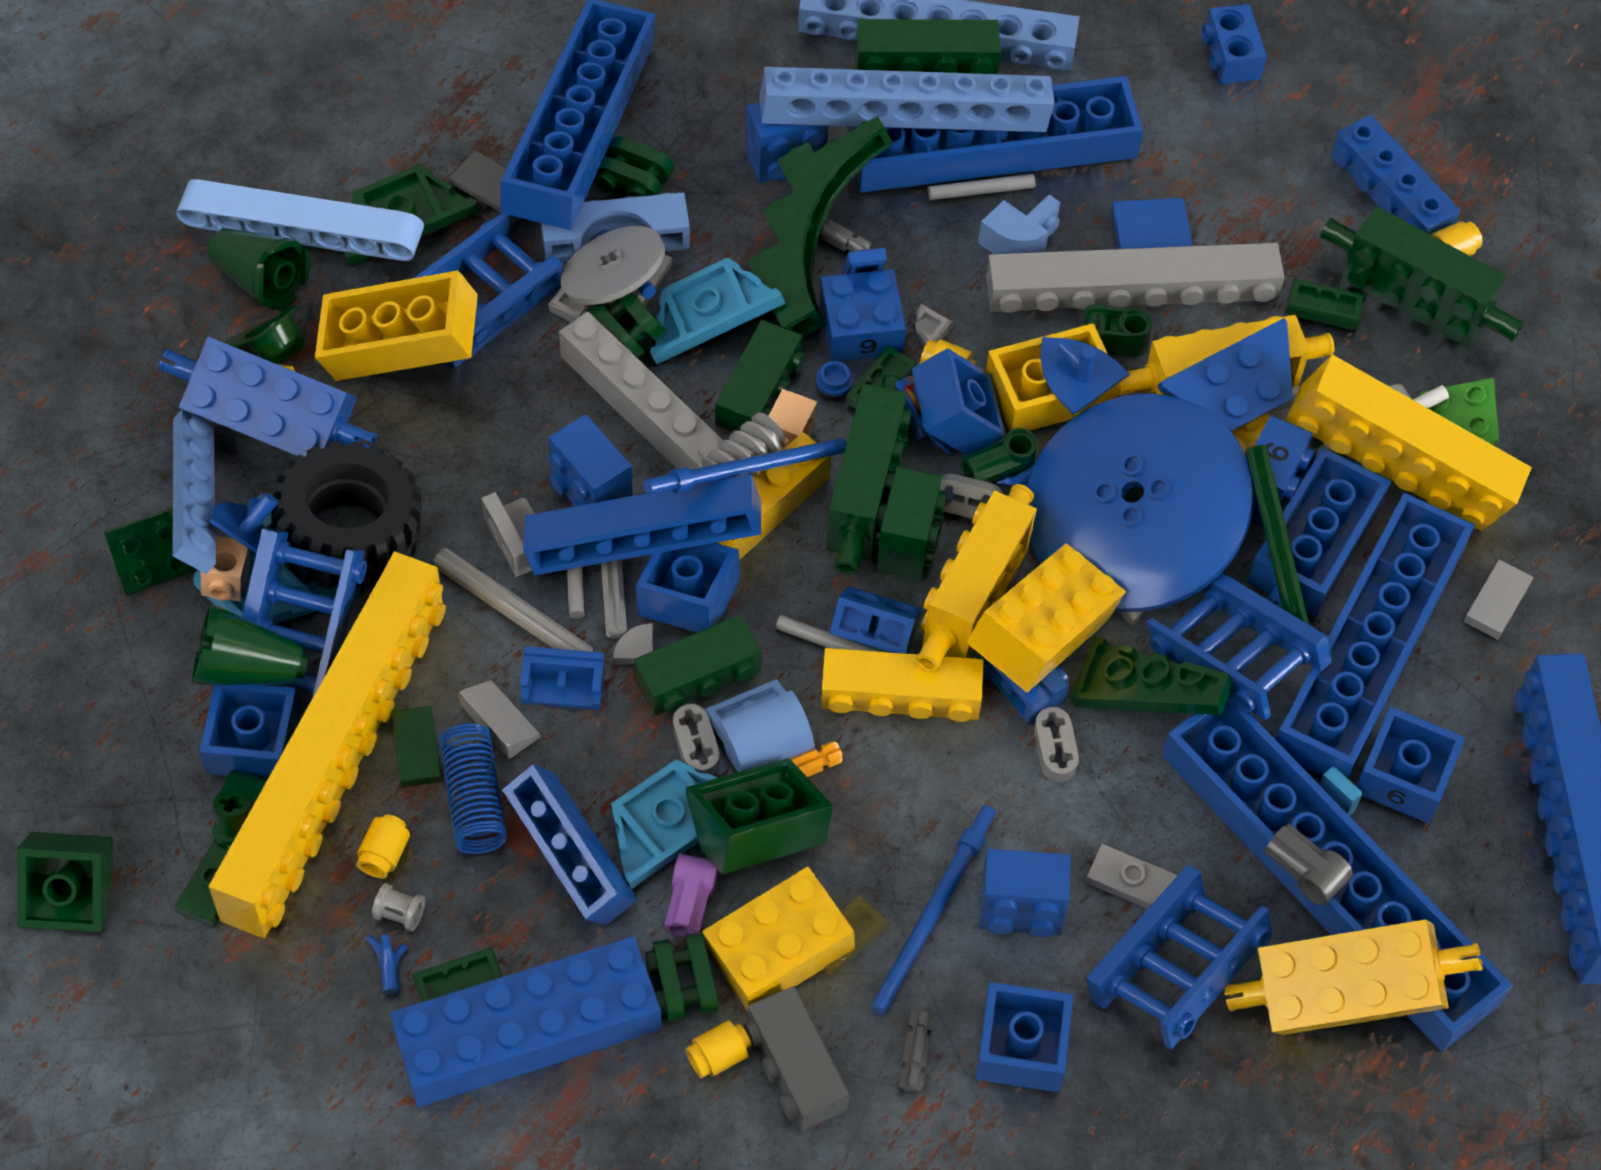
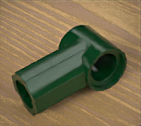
M1013 429L1006 434L1003 441L962 457L961 466L964 476L992 483L1026 470L1034 465L1038 444L1036 436L1027 429Z

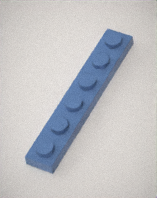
M181 409L173 419V556L207 574L216 564L215 526L210 523V514L215 506L214 427L204 417L192 415L186 410Z

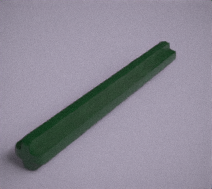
M1265 445L1252 446L1246 450V457L1251 471L1282 608L1309 624L1268 450Z

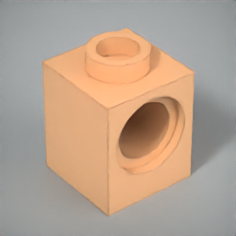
M782 389L769 414V417L777 423L785 436V442L779 443L782 450L802 432L809 436L816 424L817 401Z
M215 535L216 564L207 574L200 572L201 596L221 601L232 600L241 602L250 566V549L234 538Z

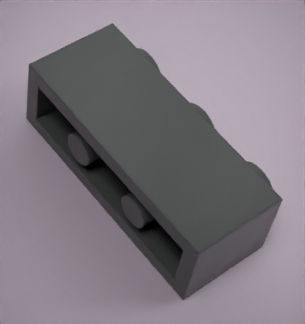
M792 986L748 1005L747 1022L744 1023V1029L749 1036L751 1045L753 1047L759 1045L765 1056V1059H762V1066L768 1080L771 1083L777 1081L783 1093L780 1096V1102L789 1120L796 1119L801 1131L848 1111L850 1095L795 987Z

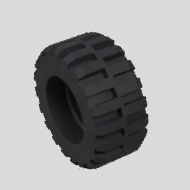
M340 441L329 442L328 447L320 448L318 445L308 449L306 456L299 454L289 462V468H283L277 476V484L273 486L272 496L276 498L278 504L271 511V529L289 532L287 542H290L291 547L344 560L347 549L364 551L363 561L367 563L366 573L362 583L357 584V586H362L363 590L375 587L376 581L379 580L394 551L409 557L416 553L419 545L422 513L420 487L415 483V477L407 467L402 469L403 462L392 454L387 457L381 448L372 445L370 449L363 447L361 442L351 441V445H341ZM352 504L370 510L378 518L361 527L341 528L321 521L315 514L332 505ZM288 562L285 564L293 572L298 570V577L309 583L314 580L318 582L319 587L330 590L332 586L338 587L340 575Z

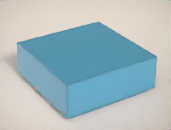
M1332 766L1323 774L1319 785L1350 816L1355 812L1363 793L1336 767Z

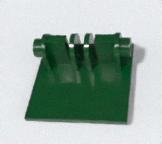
M173 508L104 532L115 569L126 595L197 570L173 556Z

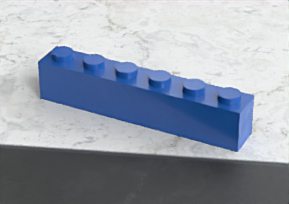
M749 474L694 485L692 490L674 493L672 490L651 495L645 493L525 515L523 550L534 575L761 535V499L753 476Z

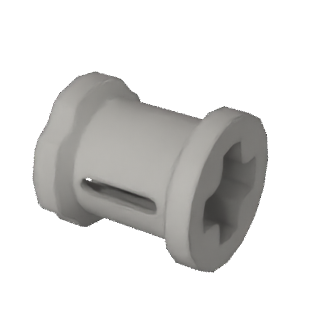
M384 883L376 895L373 904V918L381 920L384 917L404 924L406 930L414 931L423 915L426 898L420 894H416L415 897L393 890L391 884Z

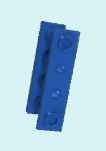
M501 213L493 220L486 221L477 232L414 278L457 270L463 274L470 268L500 294L488 304H481L477 300L472 346L473 355L562 287L561 274L564 270L563 262L556 256L551 255L544 262L536 263L510 240L509 216ZM498 248L527 274L516 283H509L482 259ZM466 359L451 361L449 363L454 368H456Z
M262 529L242 617L302 645L303 649L322 653L317 677L305 674L303 679L296 677L293 685H286L313 692V699L343 645L356 586L362 583L366 573L367 563L363 561L364 551L347 549L343 560L291 547L290 542H287L289 532L277 529ZM288 562L340 575L335 599L282 586L281 581H278L281 565H285ZM279 601L331 614L326 638L273 625L272 620L269 619L272 604H276Z
M1221 573L1204 588L1205 598L1172 627L1167 628L1153 618L1146 622L1150 635L1149 644L1155 653L1167 656L1178 664L1186 661L1228 673L1233 682L1230 693L1234 696L1238 706L1245 712L1255 713L1265 721L1271 716L1266 693L1300 663H1307L1322 672L1332 663L1327 635L1224 573ZM1215 610L1223 611L1231 616L1198 646L1183 638ZM1242 628H1251L1259 633L1253 641L1226 664L1212 656L1216 650ZM1271 645H1278L1288 651L1283 658L1255 682L1240 674L1242 670Z
M1188 864L1087 976L1086 980L1091 1002L1105 1010L1114 998H1124L1160 1020L1164 1046L1172 1050L1181 1038L1185 1039L1191 1034L1198 1018L1243 968L1258 948L1267 946L1272 936L1269 910L1261 905L1249 920H1246L1205 896L1201 871ZM1198 911L1237 934L1222 949L1180 924L1190 912ZM1173 939L1212 963L1199 978H1196L1155 954V952L1165 941ZM1148 968L1182 988L1186 993L1172 1008L1129 981L1140 969Z

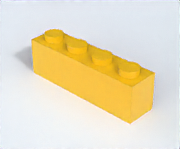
M802 432L783 450L816 444V442ZM831 456L763 470L756 477L753 476L761 499V535L717 543L739 549V560L743 558L829 479Z
M825 648L821 709H830L836 713L863 711L870 712L876 716L904 714L916 719L945 717L957 722H965L970 719L979 720L982 703L983 659L944 657L937 672H928L917 665L915 661L917 654Z

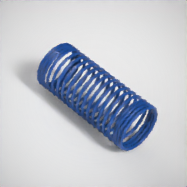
M477 723L458 724L445 730L439 737L455 848L468 854L487 853L498 849L507 840L491 733L486 726ZM480 734L485 736V738L479 736L460 738L458 740L451 742L448 745L446 744L451 739L458 737L460 735ZM482 740L478 743H468L460 746H452L463 741ZM481 759L475 762L461 763L467 760ZM470 766H480L472 769H463ZM482 772V773H479V774H476V775H467V776H464L465 774H468V773ZM484 778L478 781L464 782L467 780ZM475 785H483L475 788H466ZM485 791L479 794L466 795L473 792ZM477 798H484V799H481V800L468 801V800L477 799ZM480 804H487L480 807H471ZM486 811V812H482V813L471 814V813H474V812ZM495 832L499 833L493 837H489L486 839L471 840L464 838L466 836L479 837L493 834Z

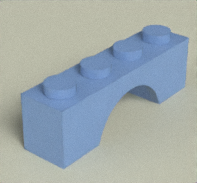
M684 192L662 193L652 196H629L622 199L583 202L571 230L541 223L545 260L554 255L561 262H567L582 246L596 238L601 230L611 231L627 226H645L655 230L665 245V251L690 249V225Z

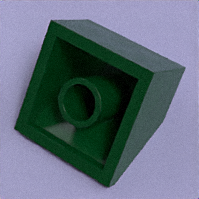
M30 832L17 848L18 927L101 932L104 926L113 878V837Z

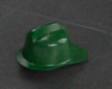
M296 304L269 320L241 331L223 343L233 347L242 345L251 354L272 363L286 360L304 345V338L291 314L296 309Z

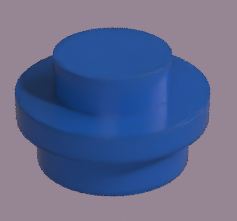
M830 361L818 370L816 385L823 394L830 397H840L851 390L853 375L844 363Z

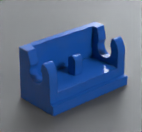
M525 646L520 686H522L521 703L600 710L605 676L604 653Z

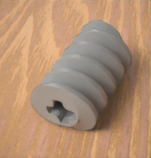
M757 412L751 421H747L741 426L740 431L733 432L729 440L722 441L718 445V449L710 451L707 454V459L702 458V465L706 467L782 451L779 443L785 442V436L774 420L764 413ZM760 471L749 474L756 477L760 474Z

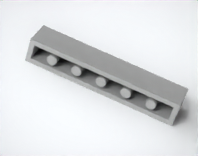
M588 311L559 331L561 358L676 469L688 467L690 470L702 468V458L707 459V454L713 449H718V445L724 441Z

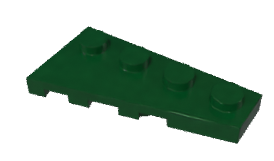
M1094 636L1070 698L1077 708L1222 715L1233 682L1229 674L1186 661L1182 664L1170 662L1167 656L1153 653L1152 656L1138 653L1135 647L1120 644L1117 647L1108 644L1104 638Z

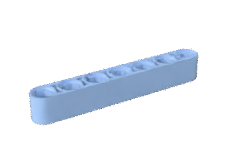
M193 179L187 183L176 211V216L181 222L195 228L213 231L228 228L295 239L301 245L399 261L413 259L424 229L423 221L407 212Z

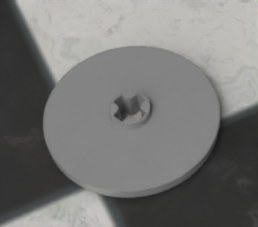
M627 226L611 230L586 243L569 259L563 269L564 272L561 274V286L566 296L579 304L595 305L619 299L639 288L654 275L664 259L665 245L660 235L649 227Z

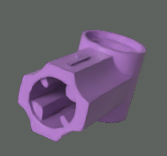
M682 853L678 855L672 879L673 894L664 924L665 931L672 933L675 937L685 939V935L698 933L702 930L709 897L712 898L714 896L719 876V870L710 859Z

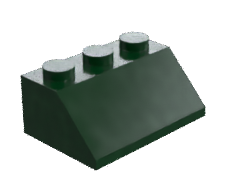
M790 758L686 787L685 794L701 850L723 875L826 843L833 805Z

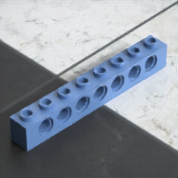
M800 0L798 32L856 40L857 19L999 20L1000 61L1071 71L1080 16L967 0Z
M764 67L759 94L761 124L858 126L860 123L878 116L884 127L1046 132L1055 105L1051 76Z

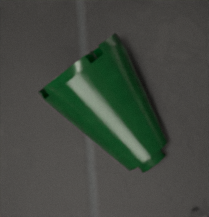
M223 228L217 231L208 243V256L210 260L260 305L271 310L284 309L298 298L294 293L299 285L305 286L308 281L311 268L310 253L307 248L302 247L300 242L295 239Z
M210 605L208 607L199 638L201 639L199 650L195 655L192 683L199 685H293L296 677L303 679L308 655L302 654V645L220 606Z

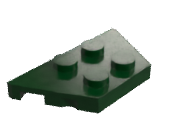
M421 164L353 191L351 204L411 213L420 218L424 223L421 237L479 212L474 199L471 197L466 199L454 190L453 185L444 179L436 178L432 171ZM345 252L349 266L374 257Z

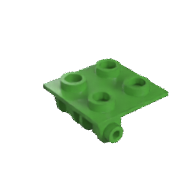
M1494 378L1445 387L1449 398L1428 409L1495 446V443L1499 442ZM1431 390L1420 392V396Z

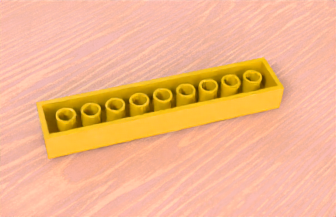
M395 551L392 554L208 886L220 922L263 939L266 938L271 927L275 928L279 925L285 911L284 902L290 891L295 892L302 882L304 875L303 867L309 857L313 858L319 851L322 843L321 834L327 822L333 823L341 806V796L345 789H351L355 784L359 773L358 765L364 755L368 756L372 752L377 738L376 731L381 722L386 723L392 714L391 710L394 709L393 700L399 690L403 691L407 687L412 673L411 666L416 657L421 658L424 655L429 642L428 635L432 627H438L443 620L446 605L442 601L443 585L440 584L438 567Z

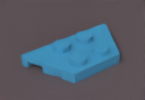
M727 257L661 289L659 300L661 309L656 319L664 326L667 332L656 341L655 347H651L650 353L656 364H660L785 304V300L779 290L776 288L772 290L761 282L759 277L750 271H743L739 264Z
M674 760L611 803V812L624 878L631 889L678 857L679 853L683 854L699 843L685 794L686 787L718 777L709 773H699L693 766L679 760Z

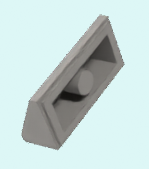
M492 680L466 688L458 693L460 706L477 724L484 725L490 730L492 742L508 760L540 738L539 732Z

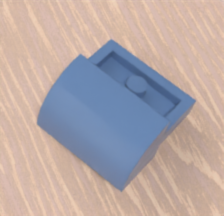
M777 679L705 709L712 728L724 743L726 756L738 772L786 758L791 759L815 748L812 731L799 700L792 690L786 692Z

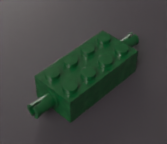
M1376 206L1358 232L1335 221L1332 217L1329 218L1321 231L1319 238L1347 251L1348 260L1342 279L1349 282L1355 288L1362 289L1379 298L1385 304L1412 316L1416 321L1445 334L1453 341H1458L1470 347L1485 326L1509 339V341L1514 342L1525 321L1519 320L1496 307L1497 298L1506 278L1505 274Z
M890 372L884 374L881 387L862 384L829 509L826 550L838 552L834 568L845 575L856 574L859 569L860 558L872 559L875 545L879 546L881 527L896 468L902 467V453L906 452L912 409L906 408L907 392L898 391L895 382L904 379L902 375Z

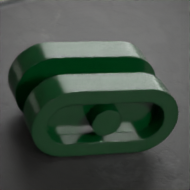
M616 136L612 138L605 157L595 175L594 182L600 190L607 193L612 192L623 197L659 195L662 191L661 184L667 183L675 170V166L665 153L628 138Z
M633 292L616 299L608 308L602 303L595 304L588 310L637 359L645 352L638 343L649 334L657 341L667 332L664 326ZM626 310L638 322L629 331L618 320Z
M702 932L685 935L686 948L672 950L669 939L653 941V950L645 952L650 977L658 975L660 989L654 990L661 1010V1015L666 1014L668 1022L685 1019L684 1005L698 1003L701 1015L718 1012L717 995ZM689 964L694 986L681 989L676 967Z

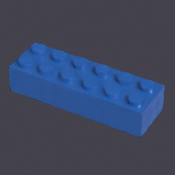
M635 936L390 1012L393 1031L417 1108L661 1030V1010Z

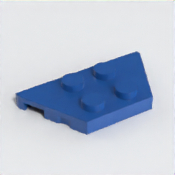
M1283 318L1161 381L1157 387L1165 395L1170 393L1174 397L1187 400L1206 409L1220 419L1231 432L1251 423L1293 399L1287 321Z

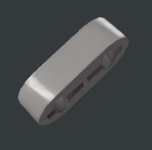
M947 473L941 475L940 491L943 492L948 485L953 487V493L956 494L952 500L946 499L944 512L973 519L983 495L991 496L994 490L1003 494L998 486L989 482L957 474Z
M685 704L679 707L673 716V733L682 762L693 766L699 773L714 775L719 768L720 755L707 712L696 704ZM692 718V721L697 724V735H691L688 725H685L686 719ZM697 747H701L703 756L708 758L707 764L701 765L700 761L695 759Z
M1058 707L1045 708L1038 713L1034 726V736L1041 769L1049 780L1056 783H1064L1075 776L1079 763V754L1072 722L1069 715L1063 709ZM1049 721H1052L1055 727H1059L1056 739H1053L1050 727H1046ZM1056 751H1060L1062 761L1067 762L1066 768H1059L1058 763L1054 762Z

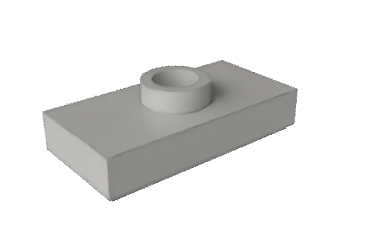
M1101 844L1085 883L1148 909L1178 875Z

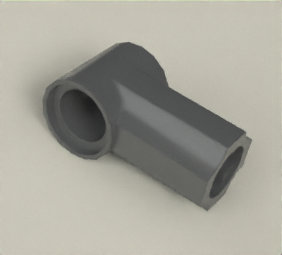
M1290 824L1283 826L1274 835L1264 852L1295 877L1301 892L1310 901L1320 906H1324L1353 877L1350 865L1342 856L1331 850L1323 852Z

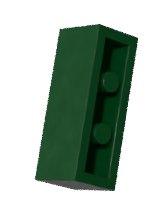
M764 320L760 321L715 404V425L735 432L740 431L741 426L745 422L751 421L757 412L769 416L782 389L789 391L791 384L789 378L793 371L798 373L804 363L806 352L802 351L801 334Z
M740 614L635 658L634 679L654 716L665 711L670 713L685 705L686 702L700 696H712L720 691L722 687L735 681L744 682L753 678L757 672L761 671L762 650Z

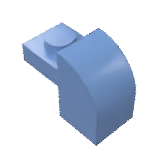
M1048 195L1026 216L1003 200L981 221L978 244L992 254L1046 252L1048 237L1054 233L1060 222L1058 218L1060 202L1051 195Z

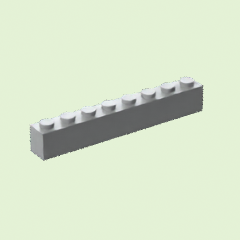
M1278 243L991 254L988 258L986 272L990 312L1003 311L1006 313L1022 310L1051 311L1053 309L1069 308L1084 310L1086 307L1094 304L1123 308L1140 305L1156 307L1164 304L1195 305L1212 302L1228 304L1235 301L1267 302L1279 300L1285 279Z

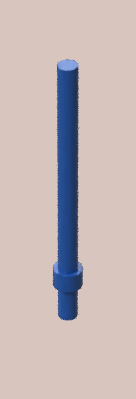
M844 438L692 470L688 467L670 470L668 475L645 479L643 488L647 495L670 490L674 493L689 491L693 489L694 485L843 454L847 442Z
M983 805L970 829H964L957 842L958 850L870 1005V1008L875 1013L885 1015L973 856L979 855L986 842L984 835L997 814L992 807Z

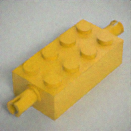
M1296 315L1273 316L1263 321L1247 324L1241 322L1230 327L1214 330L1202 329L1193 334L1177 337L1165 336L1159 340L1152 341L1145 368L1128 371L1130 374L1121 381L1118 396L1145 391L1146 394L1165 395L1157 387L1161 381L1283 318L1287 321L1292 387H1298L1306 361L1333 355L1334 341L1330 333L1305 338Z
M1015 484L1012 486L1008 496L994 490L987 504L980 502L972 520V523L975 524L971 532L964 530L957 544L956 551L959 552L955 560L949 558L943 567L940 575V580H942L938 589L932 587L926 597L923 608L927 612L920 625V631L924 632L922 649L915 660L917 665L923 670L937 672L944 657L970 658L974 649L966 643L984 611L1005 594L1027 554L1037 508L1029 505L1033 500L1034 494L1028 487Z
M1424 919L1260 947L1258 951L1262 969L1261 980L1233 985L1228 984L1225 987V995H1229V997L1243 995L1242 997L1226 999L1230 1012L1237 1009L1266 1005L1269 1011L1272 1032L1286 1035L1447 1009L1449 1006L1444 984L1445 975L1474 970L1481 971L1483 970L1482 960H1479V958L1463 960L1468 957L1481 956L1478 943L1440 950L1437 946L1434 924Z

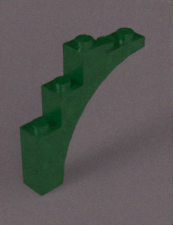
M878 116L860 123L854 130L838 139L827 142L824 147L815 152L810 143L807 142L800 147L791 149L786 155L777 159L794 192L786 197L775 200L772 205L763 209L779 243L773 247L763 249L756 257L750 259L748 263L753 273L760 278L764 285L772 290L776 288L783 296L785 304L773 309L781 327L801 334L802 339L825 326L816 303L813 283L814 252L822 224L833 202L849 180L871 159L893 145Z

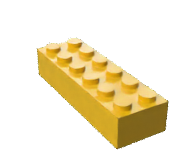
M1331 355L1301 384L1285 420L1288 423L1312 432L1313 437L1329 445L1336 453L1345 454L1356 460L1365 469L1379 473L1395 482L1396 486L1400 489L1410 491L1427 500L1429 504L1475 524L1474 528L1483 531L1517 505L1532 468L1334 355Z

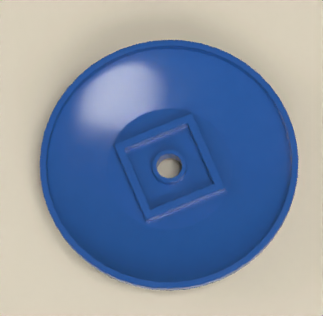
M1134 394L1110 399L1083 411L1071 419L1050 439L1034 464L1027 487L1034 494L1033 500L1029 505L1037 508L1030 545L1039 563L1042 564L1067 543L1127 591L1114 610L1119 612H1141L1164 608L1181 602L1208 586L1227 568L1238 553L1248 532L1254 505V487L1250 467L1243 449L1229 428L1220 419L1197 404L1161 394ZM1133 487L1143 488L1144 495L1139 501L1129 503L1124 500L1125 494L1129 489Z

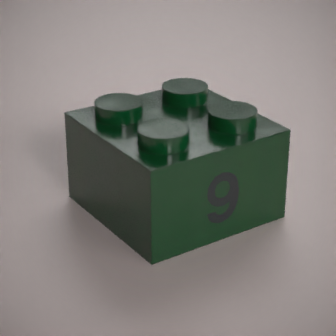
M900 467L896 468L880 532L877 572L922 581L925 567L932 568L937 548L936 541L941 533L944 519L943 512L947 493L940 491L942 476Z

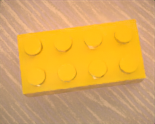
M458 270L324 294L315 359L336 381L471 358L478 294Z
M1065 543L984 611L966 643L1028 693L1109 620L1127 591L1084 558L1081 553Z

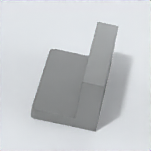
M496 492L482 497L484 520L515 577L532 571L523 550L525 515L534 514L527 499L521 498L503 506Z

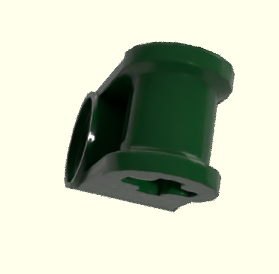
M1101 304L1090 305L1084 309L1082 319L1085 325L1094 324L1107 353L1138 357L1148 350L1152 318L1144 310L1108 307ZM1098 315L1101 316L1100 321L1097 320Z
M235 769L229 773L224 786L213 801V811L217 815V820L213 825L212 835L218 843L225 846L232 845L268 779Z

